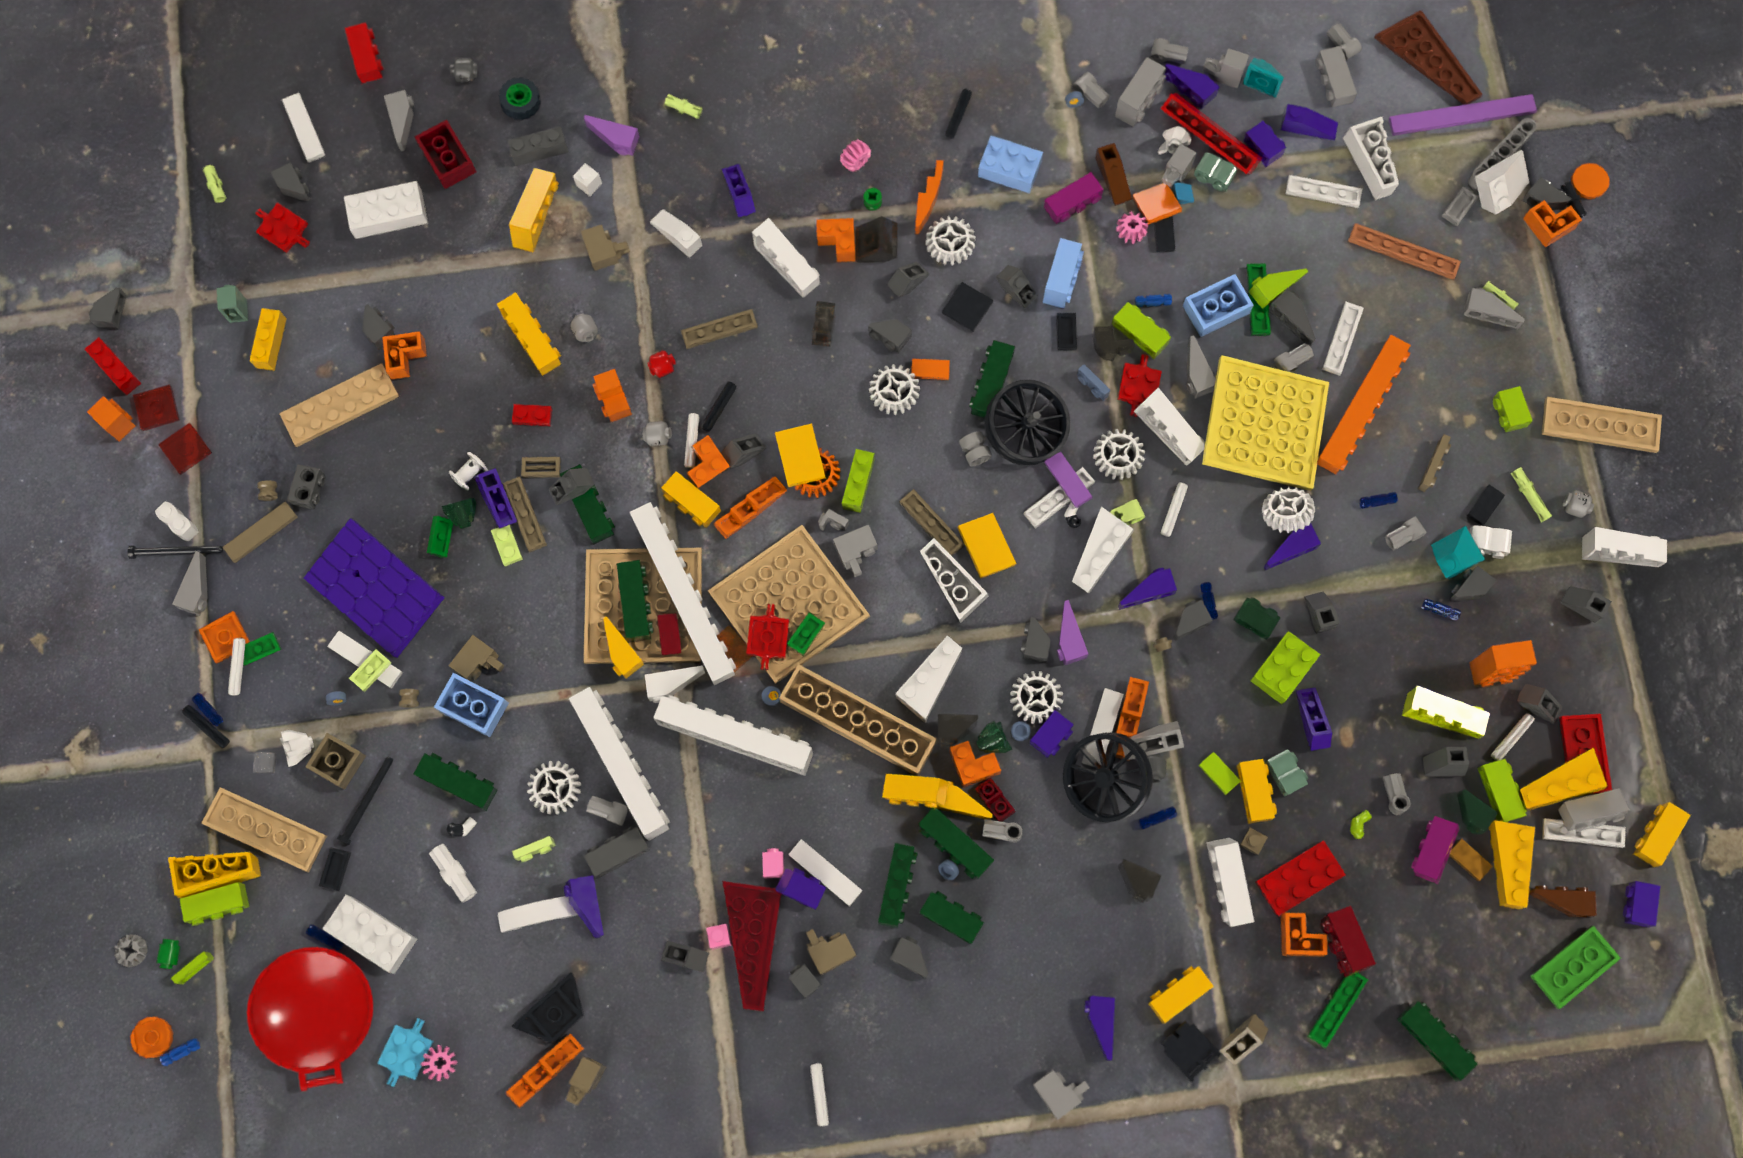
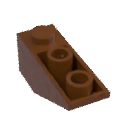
M1115 143L1097 148L1095 159L1114 205L1131 201L1132 196Z
M1535 886V889L1529 890V895L1569 917L1591 918L1597 916L1596 891H1588L1586 887L1575 888L1576 891H1573L1563 886L1555 887V890H1548V886Z

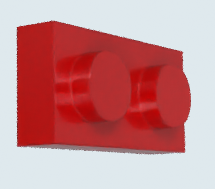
M514 404L512 423L514 425L551 426V406Z

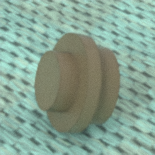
M1167 637L1155 640L1156 644H1153L1157 652L1172 648V639L1168 640Z

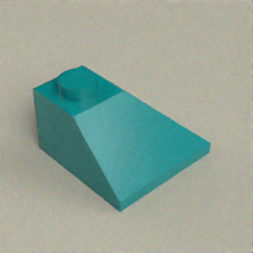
M1253 58L1249 64L1243 85L1276 98L1284 77L1265 60Z
M1467 526L1431 545L1444 576L1449 579L1485 560Z

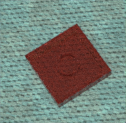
M170 384L133 395L142 431L180 421L173 389Z
M188 423L158 444L180 475L212 453L191 423Z

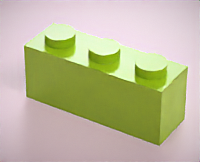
M1127 302L1113 317L1112 325L1153 359L1170 342L1171 337L1168 331L1164 328H1159L1151 317H1146L1142 314L1141 310L1134 304L1131 305Z
M859 449L855 450L842 500V509L861 513L875 461L874 453Z
M1506 759L1488 763L1477 768L1497 821L1510 822L1527 816L1524 802L1521 801L1519 796V786L1513 780L1511 775L1513 773L1512 767L1507 763Z
M240 882L179 899L183 920L185 923L192 924V926L201 925L204 923V920L210 918L211 920L222 919L224 914L231 913V915L244 912L243 909L249 908L245 884Z

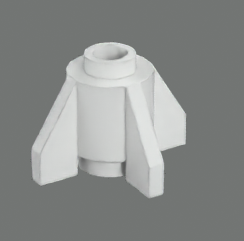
M1182 127L1165 130L1163 137L1166 141L1159 147L1158 153L1160 155L1169 151L1174 154L1180 143L1184 146L1190 145L1192 139L1187 130Z
M292 730L281 732L282 738L280 740L284 748L288 767L298 764L305 756L311 753V748H314L312 737H307L306 733Z

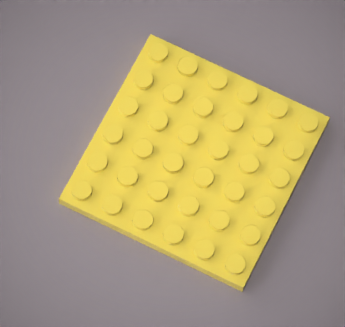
M1221 355L1218 362L1202 464L1311 491L1314 488L1329 382Z

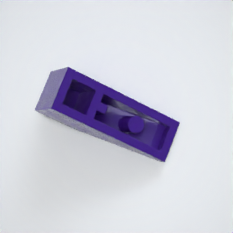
M1287 104L1283 114L1281 131L1335 140L1338 122L1309 108Z
M737 164L722 169L738 217L756 212L752 194L740 165Z
M496 468L475 476L474 478L480 493L498 528L500 529L517 522Z
M1310 523L1309 526H1305L1304 530L1298 529L1297 532L1293 530L1265 564L1264 569L1268 570L1318 549L1321 542L1312 524Z
M1162 567L1153 570V573L1119 603V610L1175 595L1177 588L1170 568L1164 570Z
M1316 688L1296 690L1303 727L1311 751L1330 748L1332 730Z
M593 875L569 879L564 886L565 897H568L569 903L595 939L602 937L604 933Z
M1089 996L1088 1000H1085L1084 1012L1088 1013V1020L1106 1061H1112L1115 997Z

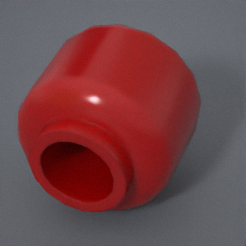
M665 350L651 355L647 362L652 376L656 375L658 378L673 373V365L676 364L673 355H668Z

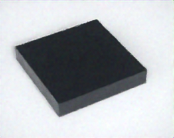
M961 282L942 310V314L974 332L994 300Z

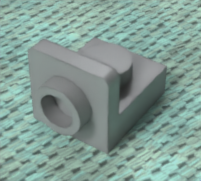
M830 509L826 513L823 512L818 520V523H820L819 528L824 531L829 522L830 526L837 530L843 529L846 531L849 526L848 519Z

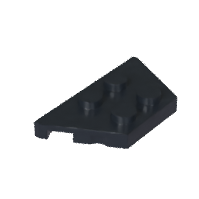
M570 972L519 1018L512 1027L554 1044L584 1016L574 974Z

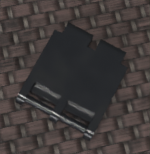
M1184 1021L1174 1030L1179 1037L1176 1038L1171 1033L1161 1044L1166 1048L1163 1051L1165 1055L1192 1083L1194 1081L1193 1078L1203 1069L1206 1070L1208 1068L1207 1065L1216 1057L1219 1058L1221 1054L1195 1024L1190 1026ZM1212 1052L1214 1053L1209 1059L1203 1062V1060L1207 1058ZM1198 1065H1200V1067L1194 1073H1192L1191 1075L1189 1074Z

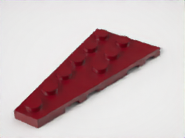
M722 881L743 1009L764 1012L781 893L775 891L776 888Z

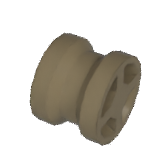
M261 481L257 483V488L260 490L258 494L259 500L272 501L278 498V494L275 491L277 482Z
M399 690V695L401 696L399 707H419V702L417 701L419 690Z

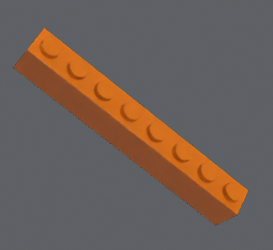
M1393 335L1389 336L1318 458L1317 465L1335 475L1339 470H1344L1348 463L1346 457L1348 454L1352 455L1358 446L1355 444L1357 438L1361 440L1366 432V429H1364L1365 424L1371 423L1375 416L1372 412L1375 407L1379 409L1384 401V398H1382L1383 393H1388L1393 383L1390 382L1392 377L1397 378L1402 369L1399 365L1401 362L1405 363L1408 359L1410 344Z

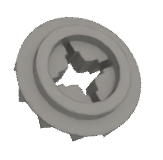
M126 935L119 939L118 944L114 947V956L118 963L125 967L139 965L147 955V944L138 935ZM132 945V949L138 952L130 953L128 956V952H125L124 948H130Z

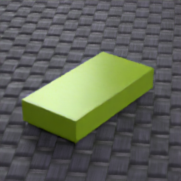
M1214 752L1198 765L1225 795L1241 782Z
M203 951L171 977L172 981L175 984L183 985L214 960V957L210 952Z

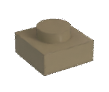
M1249 828L1240 846L1255 855H1259L1268 837Z

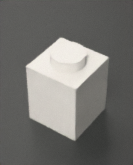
M586 163L573 176L576 186L589 196L602 184L599 173Z

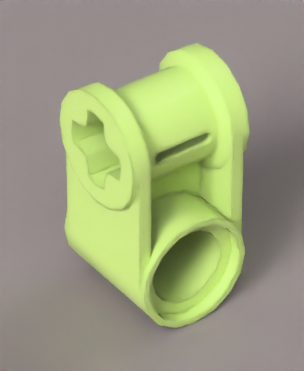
M1137 499L1129 501L1110 512L1127 525L1137 523L1145 518V514Z

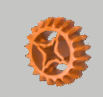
M819 448L821 461L824 462L822 463L824 473L826 474L827 471H831L829 478L824 483L822 479L813 481L816 485L805 483L795 486L796 491L801 489V495L808 492L809 498L812 497V493L815 494L816 498H819V493L826 496V490L832 493L833 489L831 486L837 487L838 484L835 480H840L838 473L841 471L837 467L839 462L834 461V455L829 456L828 450L822 453V448Z

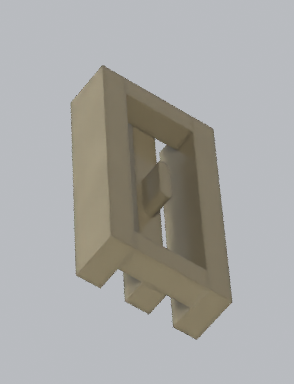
M523 457L521 476L522 478L561 477V458ZM526 463H556V465L526 466ZM531 470H556L549 472H526Z

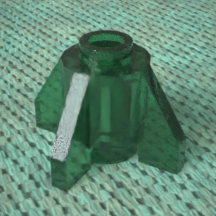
M475 498L442 506L444 514L455 526H459L460 529L470 527V522L474 521L476 510Z
M995 721L988 723L979 734L978 741H976L980 752L984 751L985 754L993 752L1006 753L1012 750V746L1007 741L1003 732L1001 722L995 723Z

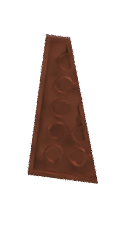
M1422 10L1376 34L1375 39L1463 105L1470 104L1481 98V91Z

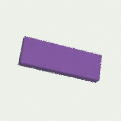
M1061 452L1045 461V465L1075 508L1092 499V495Z

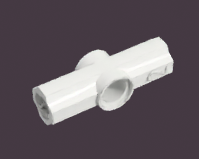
M445 844L432 849L429 855L440 869L442 878L452 887L459 900L464 903L474 897L477 891L466 877L464 868L453 858Z

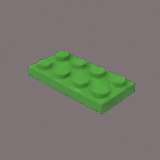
M1590 926L1530 977L1556 1008L1561 1009L1621 958L1594 926Z

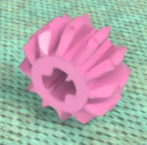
M859 139L852 141L851 144L843 149L840 161L845 168L854 172L868 162L871 150L866 143Z
M1132 211L1129 213V216L1124 213L1122 219L1118 220L1116 231L1119 232V238L1125 237V243L1131 240L1132 244H1134L1135 240L1140 242L1146 236L1148 223H1145V217L1139 218L1140 213H1137L1136 216L1133 215Z
M441 1045L437 1046L436 1052L431 1047L429 1048L431 1056L428 1054L423 1055L428 1060V1062H421V1066H428L427 1069L423 1070V1074L431 1071L428 1077L430 1080L436 1074V1080L441 1081V1073L445 1079H448L447 1071L455 1072V1069L450 1067V1065L457 1064V1061H450V1058L454 1057L455 1053L447 1055L449 1047H446L443 1052ZM438 1057L441 1058L440 1061H444V1065L440 1066V1069L434 1066V1061H437Z

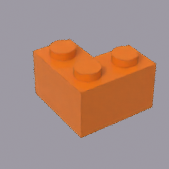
M1545 200L1529 209L1523 218L1544 247L1549 246L1575 230L1582 221L1572 206L1555 214Z
M854 218L816 220L818 246L836 245L837 262L855 261Z
M420 331L382 337L386 373L391 380L410 377L409 359L427 357L425 339Z
M612 369L593 376L595 383L592 385L598 400H602L604 406L601 408L605 418L609 417L610 421L614 422L632 415L616 370Z
M103 396L87 411L102 428L119 442L135 427L131 422L133 418L113 399L109 401Z
M709 435L691 446L701 463L686 474L694 486L699 488L730 467Z
M969 741L952 746L949 749L963 788L1001 773L994 752L975 759Z
M1284 913L1281 915L1282 956L1323 957L1328 955L1327 934H1306V913Z

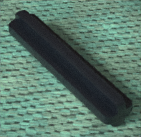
M962 90L945 132L946 137L955 138L972 96L971 90Z
M730 381L726 383L701 424L703 430L710 432L736 390L734 383Z
M187 705L182 710V713L221 748H225L230 743L227 737L192 706Z

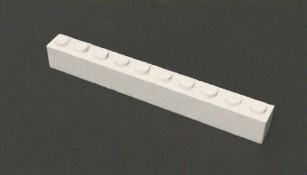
M651 502L631 511L630 514L713 684L716 685L735 676L733 670L736 669L732 658H727L725 652L728 650L724 642H719L716 636L719 632L715 623L711 625L708 620L711 615L707 607L702 608L700 601L703 599L698 590L694 591L692 587L694 581L690 573L686 574L683 569L686 565L682 556L677 557L675 553L678 548L674 540L669 541L667 534L670 532L665 523L661 524L659 518L662 516L657 506L653 508Z

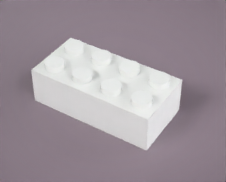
M417 181L344 196L349 228L355 239L428 223L422 190Z
M345 895L323 928V930L393 974H395L417 941V938L349 895Z

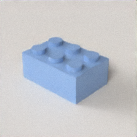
M991 135L979 165L978 177L1030 193L1042 162L1043 152Z
M1060 238L1045 288L1043 303L1060 308H1065L1066 302L1070 303L1084 251H1081V243Z
M1236 274L1186 297L1183 308L1199 336L1202 337L1250 314L1253 303Z
M453 673L434 708L442 714L491 737L509 703L504 698Z

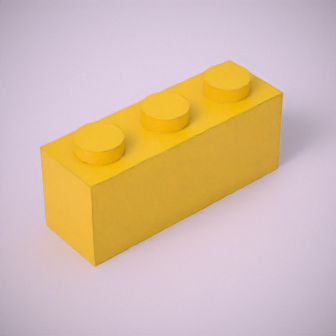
M261 309L249 360L257 369L275 371L287 320L279 310Z
M677 471L661 487L662 496L668 502L676 503L678 510L686 515L688 513L691 515L692 521L698 526L703 525L707 528L721 512L720 506Z
M1263 759L1240 762L1236 766L1239 780L1241 781L1240 786L1248 824L1273 820L1277 814V808L1271 800L1273 789L1271 783H1268L1267 775H1269L1268 765L1264 764Z
M886 774L882 797L894 805H901V802H907L909 806L918 807L919 804H925V807L937 808V805H945L948 782L941 778Z
M1670 802L1660 804L1655 809L1654 815L1656 816L1653 821L1646 825L1644 829L1645 835L1634 846L1636 848L1634 855L1654 868L1662 866L1691 816Z
M1190 966L1182 972L1184 977L1180 980L1174 978L1166 984L1168 989L1164 992L1158 990L1150 996L1152 1001L1148 1004L1162 1023L1169 1021L1214 987L1199 966L1196 968Z

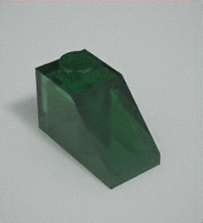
M1463 789L1457 794L1462 821L1467 825L1466 828L1470 832L1478 833L1479 835L1485 833L1498 812L1466 789Z

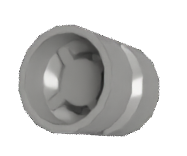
M980 431L970 433L959 440L962 451L967 453L965 457L971 467L980 465L992 457L988 446L984 445L985 439Z

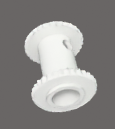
M471 452L467 453L470 459L455 474L449 471L451 478L465 490H469L466 484L481 469L485 472L488 471L485 464Z

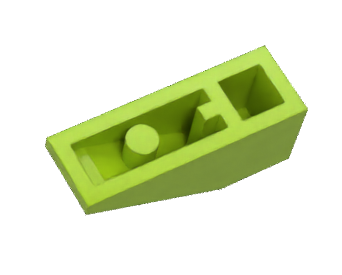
M1299 269L1266 275L1263 279L1258 277L1251 283L1253 287L1248 292L1263 309L1287 288L1289 289L1298 282L1308 270Z

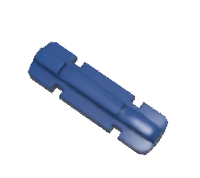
M1163 294V296L1147 295L1146 297L1136 296L1135 305L1137 307H1143V305H1146V307L1161 306V304L1171 305L1172 303L1171 294Z
M192 1039L187 1044L184 1043L169 1051V1053L161 1055V1064L167 1066L173 1063V1061H177L190 1054L192 1051L198 1050L200 1048L199 1041Z

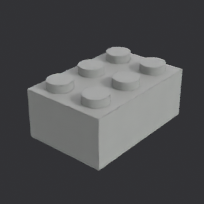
M1147 57L1119 98L1115 117L1132 127L1135 126L1137 121L1140 123L1145 115V109L1152 106L1155 94L1159 95L1163 89L1166 67Z

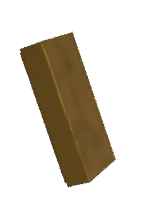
M1460 839L1454 845L1449 855L1477 881H1480L1493 867L1463 839Z

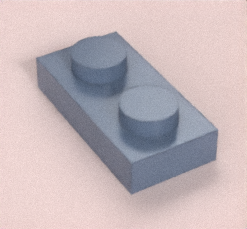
M1083 364L1078 369V380L1083 385H1087L1096 398L1100 397L1104 401L1109 396L1110 389Z

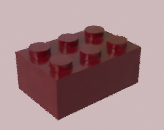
M447 119L415 136L420 149L444 189L477 172Z
M1351 906L1329 913L1321 920L1322 932L1327 934L1330 943H1328L1333 955L1336 954L1339 961L1337 962V967L1341 974L1344 973L1345 977L1367 970L1376 964Z

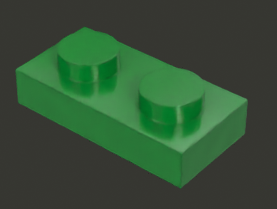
M438 515L433 516L426 553L441 558L447 557L453 520Z
M808 613L787 643V646L804 656L825 626V622Z
M274 632L245 644L244 666L282 650Z

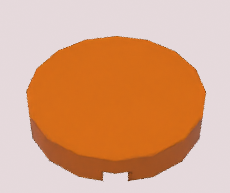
M1582 164L1571 176V181L1577 194L1584 199H1596L1602 196L1609 187L1610 179L1608 173L1597 164Z
M159 1017L142 1019L136 1024L135 1029L132 1030V1048L144 1058H157L163 1055L170 1048L173 1041V1031L170 1024Z

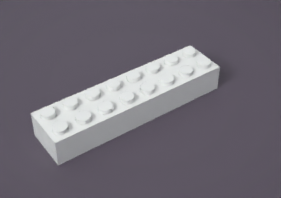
M588 687L570 697L571 704L644 837L650 841L669 830L667 824L670 821L663 810L658 809L661 804L654 793L648 791L651 789V786L644 775L640 776L639 773L642 770L634 758H630L632 752L625 741L621 742L620 739L623 738V735L616 724L612 725L611 722L614 719L606 707H602L605 703L597 690L593 691Z
M671 695L661 697L654 715V720L659 726L783 769L806 775L813 756L812 747H809V743L802 740L794 742L790 740L791 737L781 733L779 736L774 735L770 729L764 727L760 729L754 728L753 724L747 721H742V723L736 722L732 716L726 714L723 717L716 714V711L705 708V710L697 708L698 705L692 702L681 703L679 698Z

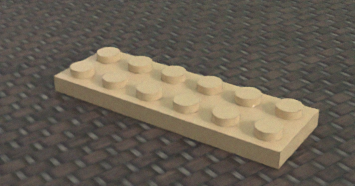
M381 363L279 414L294 445L298 447L398 398L399 395L386 373L384 365Z
M1547 397L1544 405L1542 435L1657 453L1660 445L1662 415Z
M221 787L201 823L306 872L310 871L327 838L326 835Z

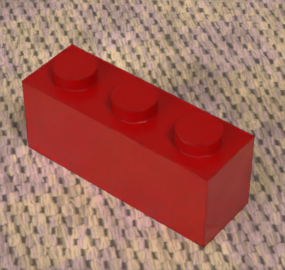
M366 22L345 28L356 72L361 83L383 78L381 71L384 68L381 60L377 58L379 50L377 45L373 44L375 35L372 28L369 29Z
M100 337L85 348V351L126 395L142 384Z

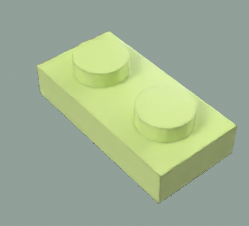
M510 525L491 530L504 566L523 560Z
M375 649L349 679L366 692L388 668L391 662Z
M548 836L512 852L516 860L525 862L532 859L534 854L550 852L552 850L551 847L556 845L553 838Z

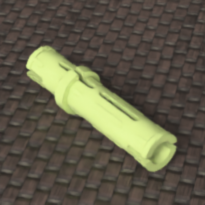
M1522 467L1510 473L1517 482L1519 491L1523 492L1540 521L1543 522L1552 517L1533 487V482L1529 481Z

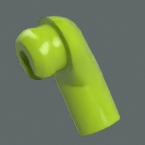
M1367 810L1351 820L1350 832L1355 839H1361L1364 836V823L1372 818Z

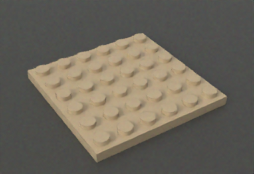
M803 525L708 590V593L746 645L750 616L766 615L767 604H771V606L775 604L774 616L790 620L787 643L808 613L825 622V626L804 656L787 646L786 659H769V670L765 671L775 684L795 671L798 664L802 666L870 617V614ZM755 656L761 664L762 658Z
M678 548L675 553L677 557L682 556L686 565L683 569L686 574L690 573L694 581L692 587L694 591L698 590L702 597V548ZM648 549L586 550L584 664H613L603 621L604 617L607 616L626 640L616 563L640 560L642 566L645 565L647 577H644V584H648L649 589L646 601L651 605L652 614H648L649 622H653L654 633H651V639L629 642L628 644L643 663L701 662L698 651ZM677 613L681 653L661 655L657 615Z

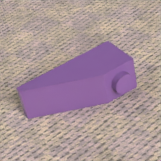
M587 115L584 116L586 126L613 150L621 155L626 156L628 154L633 156L639 139L637 128Z
M1069 600L1065 601L1063 605L1059 649L1057 650L1058 658L1064 662V665L1086 659L1088 656V651Z

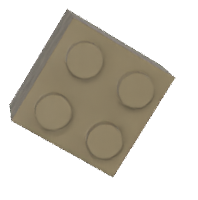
M327 733L307 763L306 768L345 790L366 755Z

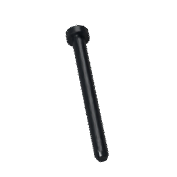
M135 545L128 546L129 559H136L137 556L195 554L196 551L201 554L223 552V547L217 545L136 548Z
M388 756L385 759L343 835L339 834L338 840L350 845L351 840L349 839L393 763V758Z

